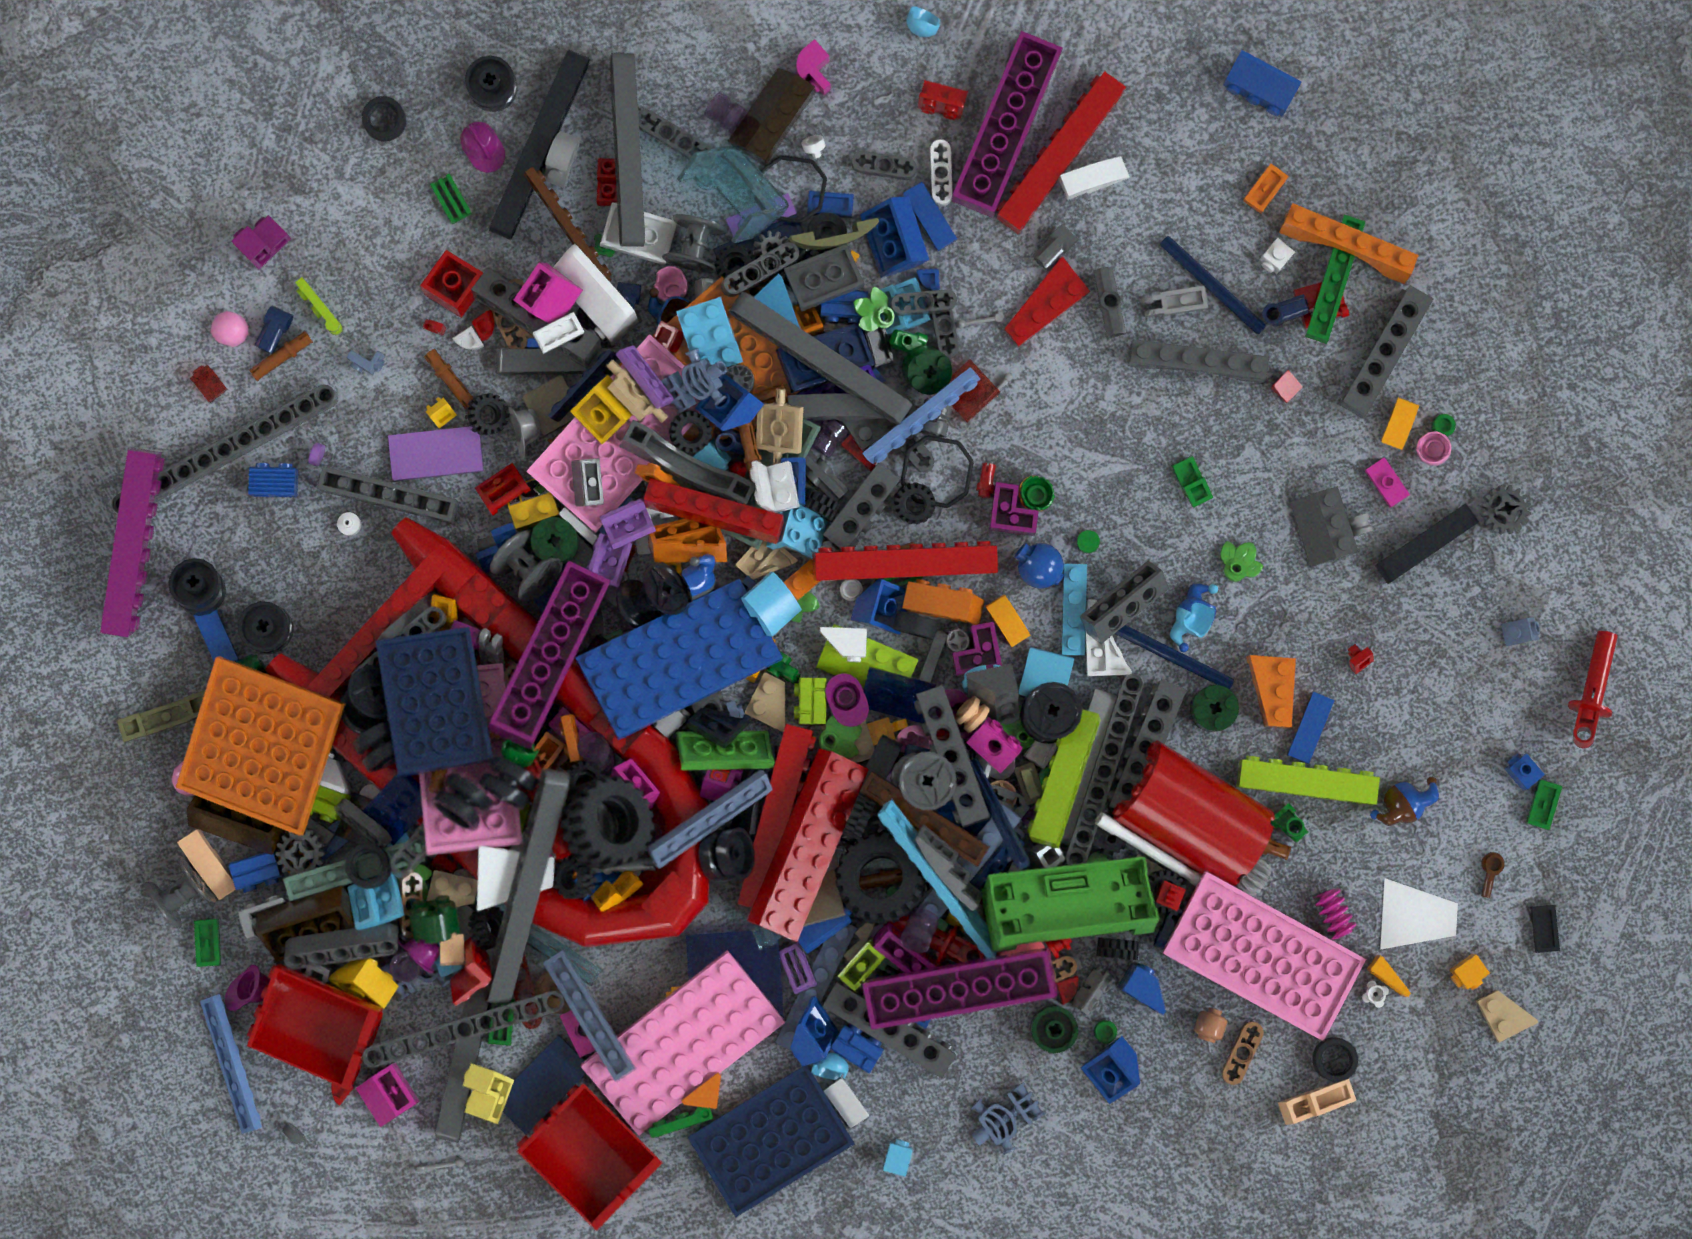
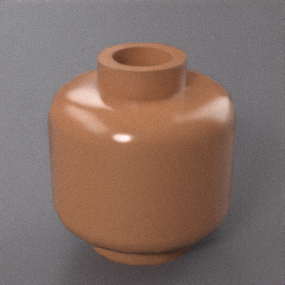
M1209 1007L1208 1012H1199L1194 1026V1031L1198 1034L1197 1038L1212 1043L1223 1038L1227 1019L1221 1016L1222 1011Z

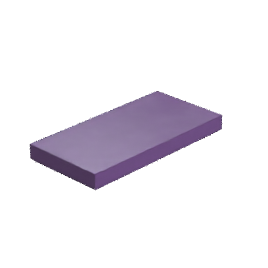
M472 426L389 435L392 481L483 472L480 435L478 432L471 430Z

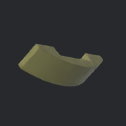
M875 218L856 222L852 225V233L815 240L812 231L790 236L787 242L793 243L799 248L810 250L836 248L849 244L868 233L879 223V219Z
M206 690L183 697L181 700L116 720L123 742L152 735L197 719Z

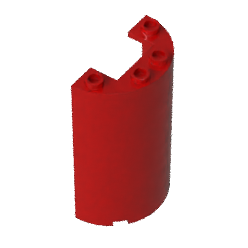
M1159 740L1152 742L1148 747V756L1145 759L1151 763H1148L1144 768V776L1141 782L1134 786L1130 801L1122 800V802L1115 806L1112 819L1202 875L1206 871L1232 886L1237 885L1240 882L1238 878L1241 875L1247 876L1264 852L1274 828L1270 825V821L1275 819L1274 812Z

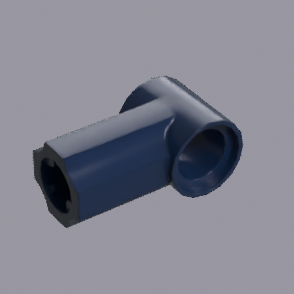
M618 282L617 291L634 309L635 305H639L641 284Z
M1302 294L1276 304L1270 303L1266 305L1262 315L1266 322L1271 326L1277 327L1284 322L1310 314V308L1305 295ZM1273 310H1279L1280 313L1276 320H1270L1269 318Z
M273 305L270 306L264 317V326L254 346L267 353H274L283 333L289 330L293 321V315Z
M717 426L714 428V439L719 450L732 451L745 456L739 431L733 428L722 431ZM723 435H729L726 439H720Z

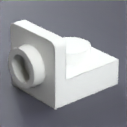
M1277 238L1260 258L1261 265L1268 272L1277 274L1295 251Z

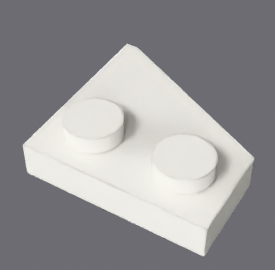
M1085 631L1087 677L1132 674L1113 636L1100 644Z

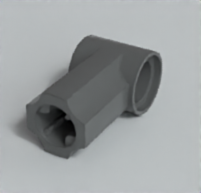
M1063 224L1052 232L1048 237L1049 239L1032 256L1045 270L1063 253H1067L1078 241Z

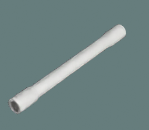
M1103 812L1096 818L1095 824L1112 835H1116L1182 876L1192 885L1197 886L1202 877L1201 873L1192 870L1129 831Z

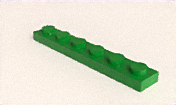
M1345 214L1341 220L1342 224L1363 232L1365 221ZM1333 247L1305 337L1324 344L1328 343L1355 258L1354 255Z

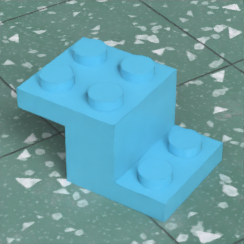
M721 297L676 311L689 351L698 348L699 358H708L711 365L722 361L726 367L743 362Z

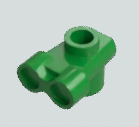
M895 329L890 336L889 343L894 350L910 353L916 347L926 345L928 336L920 332L913 334Z
M779 651L783 659L767 667L766 671L776 678L780 675L794 685L800 678L799 670L789 665L792 659Z
M1288 803L1275 814V819L1271 820L1270 823L1275 829L1279 827L1297 843L1308 834V830L1305 828L1304 822L1295 815L1296 810ZM1293 826L1297 827L1298 833H1292L1290 828Z

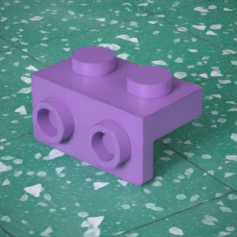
M642 499L631 501L625 506L608 511L600 516L613 549H617L656 531Z
M600 533L594 542V553L586 569L611 580L609 585L618 588L632 544L628 543L613 549L608 536Z

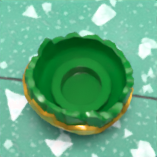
M1029 476L1025 478L1018 490L1021 504L1027 509L1039 512L1049 508L1055 498L1053 485L1049 480H1045V477Z

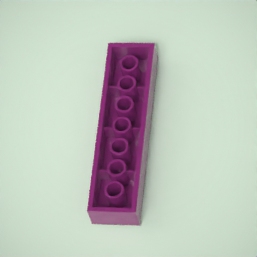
M1024 31L1020 32L951 199L952 202L988 217H994L1060 59L1063 47Z
M139 448L127 450L100 633L129 637L136 630H139L141 616H137V613L144 601L141 587L146 584L147 571H144L146 562H149L151 549L147 547L148 541L152 540L154 535V526H151V521L153 517H156L158 503H154L156 494H159L161 489V481L158 480V474L160 471H163L165 458H161L162 452Z
M568 561L489 723V731L527 749H531L611 580Z
M1049 947L873 978L863 983L871 1030L1055 998L1058 994Z

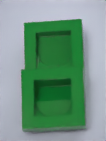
M1189 456L1171 465L1193 508L1214 498L1193 456Z

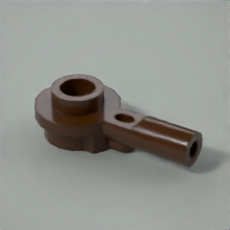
M1496 852L1487 853L1481 861V866L1486 872L1482 897L1490 898L1495 876L1499 875L1505 866L1503 857Z

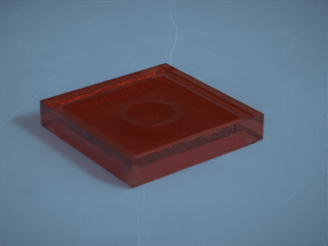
M971 359L952 375L949 382L950 384L970 367L980 377L977 386L971 391H965L961 394L959 400L952 405L953 409L966 423L970 422L1001 393Z

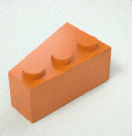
M681 519L654 526L656 531L647 535L648 547L654 562H690L692 557L696 556L698 558L706 554L713 555L715 562H727L726 542L720 528L688 519Z
M916 579V583L908 581L902 607L908 612L950 619L957 623L958 621L972 624V626L980 624L985 601L972 593L973 590L959 587V591L951 590L950 585L938 583L937 587L930 586V582Z
M1247 656L1264 727L1291 728L1296 658Z

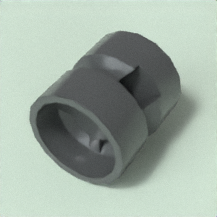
M947 405L936 418L937 422L927 421L919 433L946 438L949 426L946 420L950 419L953 406Z

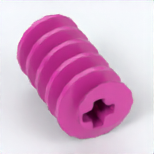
M1333 888L1313 897L1320 899L1315 904L1316 907H1324L1319 912V915L1328 916L1323 923H1331L1327 932H1335L1331 940L1351 933L1352 929L1357 925L1356 922H1348L1352 918L1351 913L1344 914L1349 908L1348 905H1340L1345 898L1343 896L1336 897L1341 891L1340 888Z

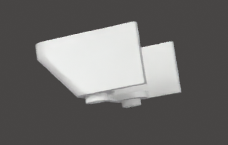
M573 244L553 268L583 289L576 303L594 322L596 326L594 331L602 340L607 338L608 343L613 346L639 323L636 313L576 244Z

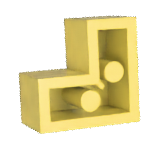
M471 1064L464 1075L463 1086L473 1090L467 1099L465 1113L498 1124L514 1080L495 1071Z

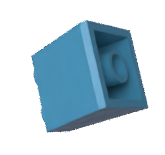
M778 274L754 298L800 328L782 276Z

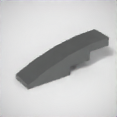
M850 394L788 395L789 405L803 407V419L813 418L815 421L832 419L853 421L884 418Z
M922 825L915 840L925 859L949 890L970 910L974 911L979 906L983 893L968 882L971 873L956 862L959 853L926 826Z

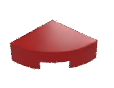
M487 310L471 321L481 341L488 340L494 330L492 310Z
M425 319L422 326L423 329L441 336L444 335L446 330L444 324Z
M1077 975L1056 982L1062 1005L1071 1001L1075 996L1079 985Z
M331 1083L334 1101L340 1106L355 1086L352 1085L350 1090Z

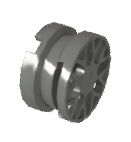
M735 364L727 369L726 375L748 392L752 390L755 381L751 369L742 364Z

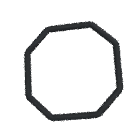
M778 156L760 170L755 202L770 220L804 223L822 209L827 177L812 159ZM781 160L810 163L823 179L818 207L801 219L771 215L759 200L764 172Z
M927 435L906 449L900 482L902 486L906 485L905 478L910 451L926 440L958 445L969 461L964 492L947 504L935 503L936 507L949 508L969 493L974 461L960 441ZM915 495L910 496L915 503L924 504L922 499H917Z

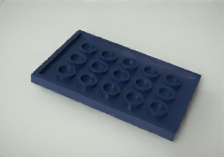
M464 627L376 641L398 777L491 762L493 755L470 628Z
M808 1065L798 1068L687 1137L735 1218L855 1144L815 1076L811 1073Z

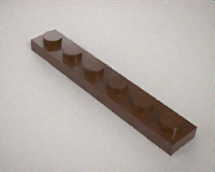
M533 167L525 171V178L571 244H576L606 279L611 282L610 276L612 274L605 264H600L597 259L599 255L592 245L588 247L584 241V238H586L580 227L577 226L575 228L570 220L573 218L565 207L562 209L557 202L559 197L552 188L550 190L544 183L546 179L539 169L536 171Z
M875 772L870 773L860 790L862 794L876 801L881 806L893 800L912 826L917 829L922 825L926 826L958 852L959 856L977 867L991 847L935 810H922L912 806L904 798L899 787Z

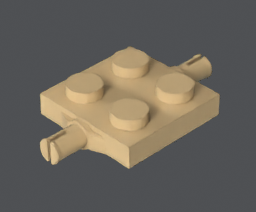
M614 359L606 366L616 375L614 382L607 388L639 421L651 413L661 423L668 417L661 408L656 409L626 368L622 369Z
M780 388L776 389V402L764 403L757 413V449L773 453V465L781 463L782 454L801 453L803 407L791 406L785 403L786 389Z

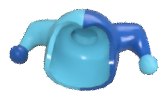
M1192 584L1188 589L1186 599L1177 607L1176 621L1171 628L1170 638L1179 646L1181 652H1186L1189 649L1188 644L1182 640L1183 634L1189 633L1202 638L1212 626L1216 615V607L1203 600L1201 594L1204 592L1217 593V585Z

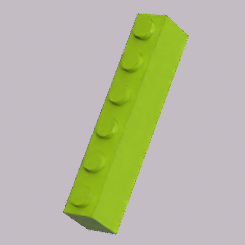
M1082 709L1080 723L1074 732L1064 738L1057 739L1056 747H1058L1056 756L1052 755L1049 764L1051 772L1049 777L1044 778L1042 784L1044 793L1042 799L1038 798L1036 802L1035 812L1037 814L1035 820H1031L1028 826V833L1032 842L1059 849L1101 721L1098 713Z
M1246 756V760H1239L1237 788L1377 805L1380 777L1373 776L1374 772L1360 771V774H1352L1351 769L1337 768V771H1329L1328 766L1314 765V768H1306L1305 763L1291 762V765H1283V760L1278 759L1260 762V757Z

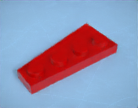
M1063 256L1005 327V331L1018 347L1090 293V290Z

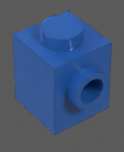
M1527 753L1515 754L1507 761L1509 765L1505 768L1506 772L1522 790L1529 789L1545 775Z

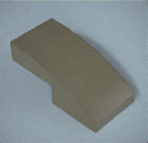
M866 922L855 932L860 940L843 954L848 962L865 945L875 922L873 924Z

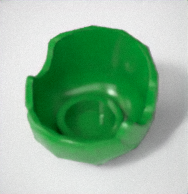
M508 739L501 746L502 757L521 768L530 766L539 749L534 751V745H532L531 749H527Z

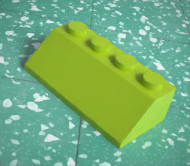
M833 624V628H843L841 626ZM866 637V658H861V662H847V658L842 657L826 641L816 668L834 676L843 673L852 675L859 681L861 687L901 703L919 659Z

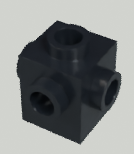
M1098 826L1092 846L1100 848L1099 853L1113 857L1114 853H1120V849H1125L1127 842ZM1109 835L1113 837L1112 843L1107 841Z

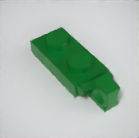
M697 1107L695 1113L691 1116L686 1112L675 1116L676 1121L667 1123L666 1119L653 1123L654 1128L648 1130L652 1138H657L711 1120L713 1116L710 1108Z

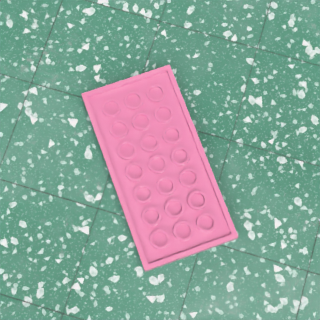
M649 334L637 347V350L661 381L679 371L682 377V370L685 366ZM613 374V375L611 376V378L613 379V381H614V379H615V377H616L615 374ZM694 397L697 404L684 410V412L695 411L700 413L695 409V407L699 404L701 400H698ZM674 403L662 407L661 410L668 416L662 423L653 413L646 415L641 421L633 415L603 445L575 417L527 472L596 533L603 525L600 516L608 511L616 510L642 482L643 479L635 473L637 465H647L650 463L619 447L632 421L635 420L649 427L673 445V442L670 440L669 429L671 421L674 420L676 415H679L676 413L678 410ZM687 423L683 426L682 436L694 423ZM600 458L604 504L576 507L571 462Z
M503 663L476 666L478 667V678L486 720L493 717L506 690ZM506 739L490 743L493 757L494 755L502 757L501 746ZM490 762L450 768L448 773L445 774L444 782L452 773L460 775L478 786L493 801V805L487 814H479L481 822L474 831L458 826L433 806L431 800L435 794L428 791L431 772L419 773L427 855L479 849V846L499 847L522 844L519 808L500 801L478 785L484 773H490L499 777L490 769Z
M1204 871L1161 952L1321 1041L1325 1040L1366 961L1365 958L1206 871Z
M727 950L617 1036L636 1070L615 1082L597 1052L581 1063V1068L638 1136H640L653 1123L658 1122L680 1105L682 1099L717 1072L721 1073L782 1026L785 1020Z

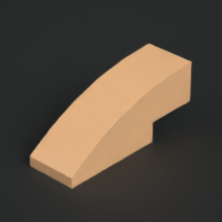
M196 829L177 842L193 867L219 900L236 890L231 873L217 851L211 847L201 830Z
M1347 1079L1278 1102L1285 1125H1290L1313 1116L1322 1115L1357 1100L1350 1081Z

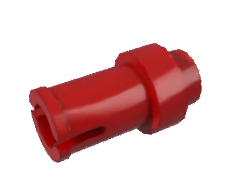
M982 463L980 482L977 483L976 487L978 497L990 498V495L994 493L995 485H993L996 465L989 463V466H987V463Z

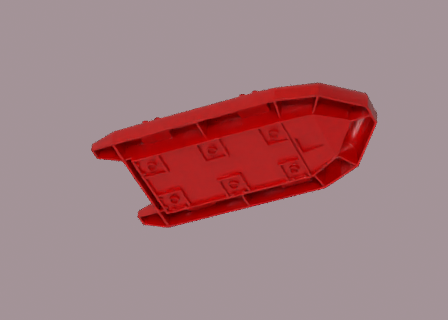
M405 517L394 527L391 535L415 569L411 575L320 673L282 653L278 654L267 665L265 671L270 676L339 701L342 693L348 689V684L354 670L377 652L376 641H378L380 635L433 590H436L443 597L455 600L459 622L481 631L484 628L490 630V643L495 634L503 637L502 648L506 669L513 665L518 666L539 621L449 539ZM429 617L430 623L433 624L434 618ZM420 627L414 628L411 635L422 634V629ZM479 653L475 660L476 662H478L477 666L481 665ZM576 655L533 743L534 748L546 732L565 745L567 744L566 740L548 725L564 707L624 762L632 759L660 792L653 808L649 809L653 813L651 823L654 824L653 832H650V836H652L649 845H645L649 847L709 806L706 798L700 796L701 789L690 770L681 769L679 752L676 745L657 730L653 724L618 741L575 660L578 657ZM340 719L332 748L420 827L424 822L419 773L398 777L396 763L382 770L368 773L363 764V759L366 755H359L353 746V741L361 734L353 732ZM564 749L549 770L556 771L569 759L566 757ZM701 840L661 868L656 866L655 871L646 870L642 872L638 878L642 881L643 885L627 899L605 911H601L592 898L583 901L582 898H563V895L558 893L560 889H555L554 885L557 884V881H553V887L540 891L532 924L585 948L680 936L709 903V879L705 876L699 860ZM512 845L491 848L510 850ZM479 849L447 852L478 880ZM646 849L648 852L647 857H651L648 849Z

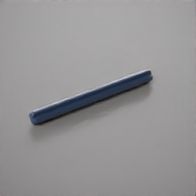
M1170 236L1162 240L1160 246L1256 334H1260L1265 329L1266 324Z
M1124 625L1115 633L1216 685L1230 689L1234 683L1233 678L1127 625Z
M978 759L970 760L984 803L1017 868L1027 867L1029 859Z

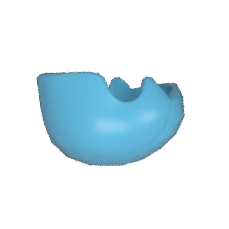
M912 6L910 8L906 23L913 34L928 38L935 35L940 27V19L934 14L919 7Z
M828 1052L824 1060L813 1063L811 1073L819 1077L839 1080L842 1074L843 1078H846L849 1067L843 1057L836 1053Z

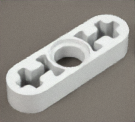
M940 139L934 141L930 149L932 198L936 205L946 206L952 199L951 147L947 141ZM938 146H942L944 150H947L943 152V161L947 160L948 163L938 162L939 154L934 152V150L938 149ZM943 167L947 170L948 175L943 179H939L935 175V170ZM940 184H944V193L948 194L943 201L940 200L939 196H936L940 192Z

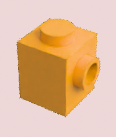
M1470 954L1450 969L1453 974L1451 979L1458 988L1462 987L1467 990L1469 988L1474 990L1483 983L1482 979L1490 974L1477 954Z

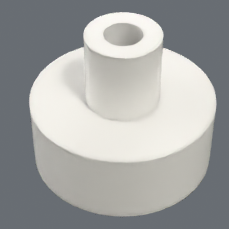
M813 135L801 142L804 153L812 154L814 159L821 157L820 151L825 148L823 136Z
M346 512L338 518L337 527L344 535L353 536L360 531L361 520L354 513Z

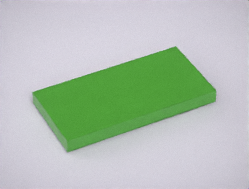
M742 731L725 749L696 732H677L676 740L682 770L774 769V758L768 731Z

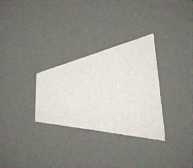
M479 846L477 911L507 902L520 852ZM549 857L540 891L553 887V857Z
M1385 878L1380 950L1456 936L1458 903Z

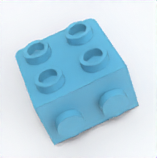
M799 505L800 507L778 512L777 514L784 515V525L778 544L767 542L766 547L775 550L787 546L813 559L812 552H818V548L822 546L823 534L825 533L828 521L822 518L820 514L802 505Z

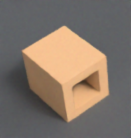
M455 931L451 934V939L440 942V966L464 965V934L457 935Z

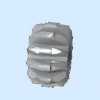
M767 231L768 238L760 234L759 239L761 242H754V247L758 248L753 251L754 256L761 257L769 252L768 247L775 248L786 243L787 236L779 239V231L776 232L775 237H772L771 231ZM785 250V252L781 256H779L780 261L787 256L790 257L791 254L789 252H786ZM768 258L764 260L766 261L764 266L767 269L769 268L770 263L773 264V268H775L773 260Z
M1259 858L1247 876L1241 875L1238 878L1240 882L1235 887L1252 897L1265 887L1271 874V866Z

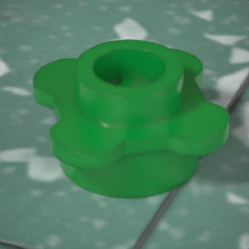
M596 234L594 236V248L598 255L614 256V250L600 246L602 235Z

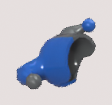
M706 554L698 558L696 556L690 559L691 565L682 571V577L689 588V591H687L688 602H692L716 590L713 572L715 557L713 555Z

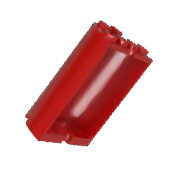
M273 965L268 974V978L271 979L269 985L266 984L261 993V998H264L263 1003L258 1005L254 1013V1017L257 1019L255 1024L252 1023L247 1033V1037H250L247 1046L350 1090L360 1073L364 1051L374 1043L383 1018L382 1011L384 1008L285 965Z
M583 1083L580 1087L575 1084L567 1092L569 1098L563 1104L559 1101L549 1111L551 1116L547 1120L542 1118L532 1128L535 1133L530 1138L525 1135L516 1145L519 1147L517 1152L597 1231L663 1162Z

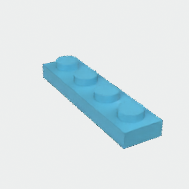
M1064 564L1061 655L1085 656L1086 630L1080 615L1086 611L1087 564Z

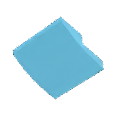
M915 277L897 285H890L880 289L888 297L889 308H891L893 297L897 294L921 292L918 280ZM920 297L917 300V304L920 308L926 309L924 297ZM910 298V303H903L900 299L898 304H895V307L898 306L900 310H904L906 305H912L911 310H915L913 307L914 298ZM880 314V318H883V321H884V320H885L884 315H883V314ZM930 314L895 315L893 324L886 328L887 335H891L895 329L904 331L932 320Z
M774 572L767 574L741 597L751 617H757L766 636L775 635L802 610L791 591Z
M1030 647L1018 694L1028 696L1033 689L1048 682H1057L1068 686L1074 658Z
M392 872L388 880L375 889H364L355 884L348 887L357 930L378 926L405 915L398 880Z

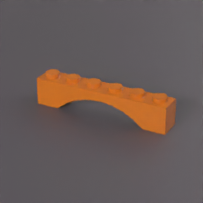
M1294 203L1290 206L1279 233L1298 241L1323 244L1350 253L1370 264L1383 276L1405 284L1411 276L1419 256Z

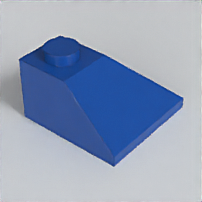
M723 374L719 377L723 385L718 391L722 396L725 395L726 399L715 406V401L709 396L701 400L695 407L697 411L722 431L750 423L764 403L728 375Z
M878 579L856 598L851 620L865 626L900 635L901 632L894 630L893 625L897 611L907 612V610L902 608L906 588Z
M816 996L811 997L802 1014L791 1045L793 1055L802 1066L824 1060L839 1032Z
M1123 1036L1107 1045L1081 1067V1070L1109 1104L1140 1085L1137 1054Z

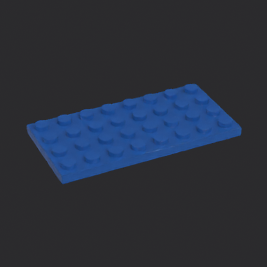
M740 579L688 603L685 610L678 615L665 614L576 657L575 660L618 741L783 659L772 637L766 636L757 617L750 616L741 600V597L747 591Z

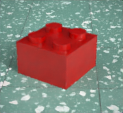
M445 250L420 287L426 297L462 318L475 300L471 289L483 272L448 250Z

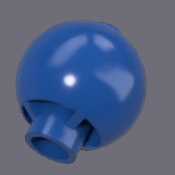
M1024 543L1014 556L1019 560L1018 571L1022 580L1031 587L1044 589L1053 584L1056 586L1064 576L1062 574L1064 569L1063 558L1060 552L1049 544L1036 543L1029 546L1027 543Z

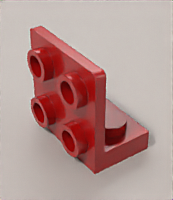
M924 80L922 92L919 94L918 108L923 113L930 115L934 113L943 114V117L949 120L961 119L968 91Z
M471 937L464 941L466 965L450 979L452 1003L455 1006L467 1001L479 988H484L492 979L489 954L482 950L481 946L477 947L475 945L476 941L472 942Z

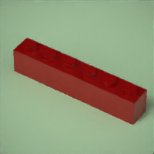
M652 478L649 480L643 499L646 508L778 544L784 525V515Z

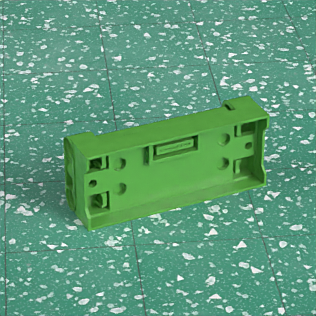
M1145 857L988 875L985 886L982 888V902L993 952L1015 950L1019 944L1130 931L1131 935L1153 933L1159 921L1158 911L1154 905L1147 876Z

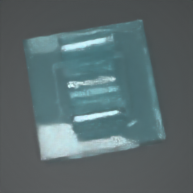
M760 926L751 929L759 950L776 944L777 940L782 937L780 935L775 936L773 932Z

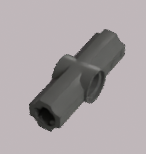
M1103 267L1094 270L1093 274L1099 298V308L1102 312L1106 336L1108 338L1126 334V328L1120 304L1121 297L1118 294L1113 267ZM1107 297L1113 298L1115 306H1106L1104 299Z
M809 450L805 458L806 478L816 488L819 487L827 497L838 502L849 489L833 474V470L820 457L818 458Z

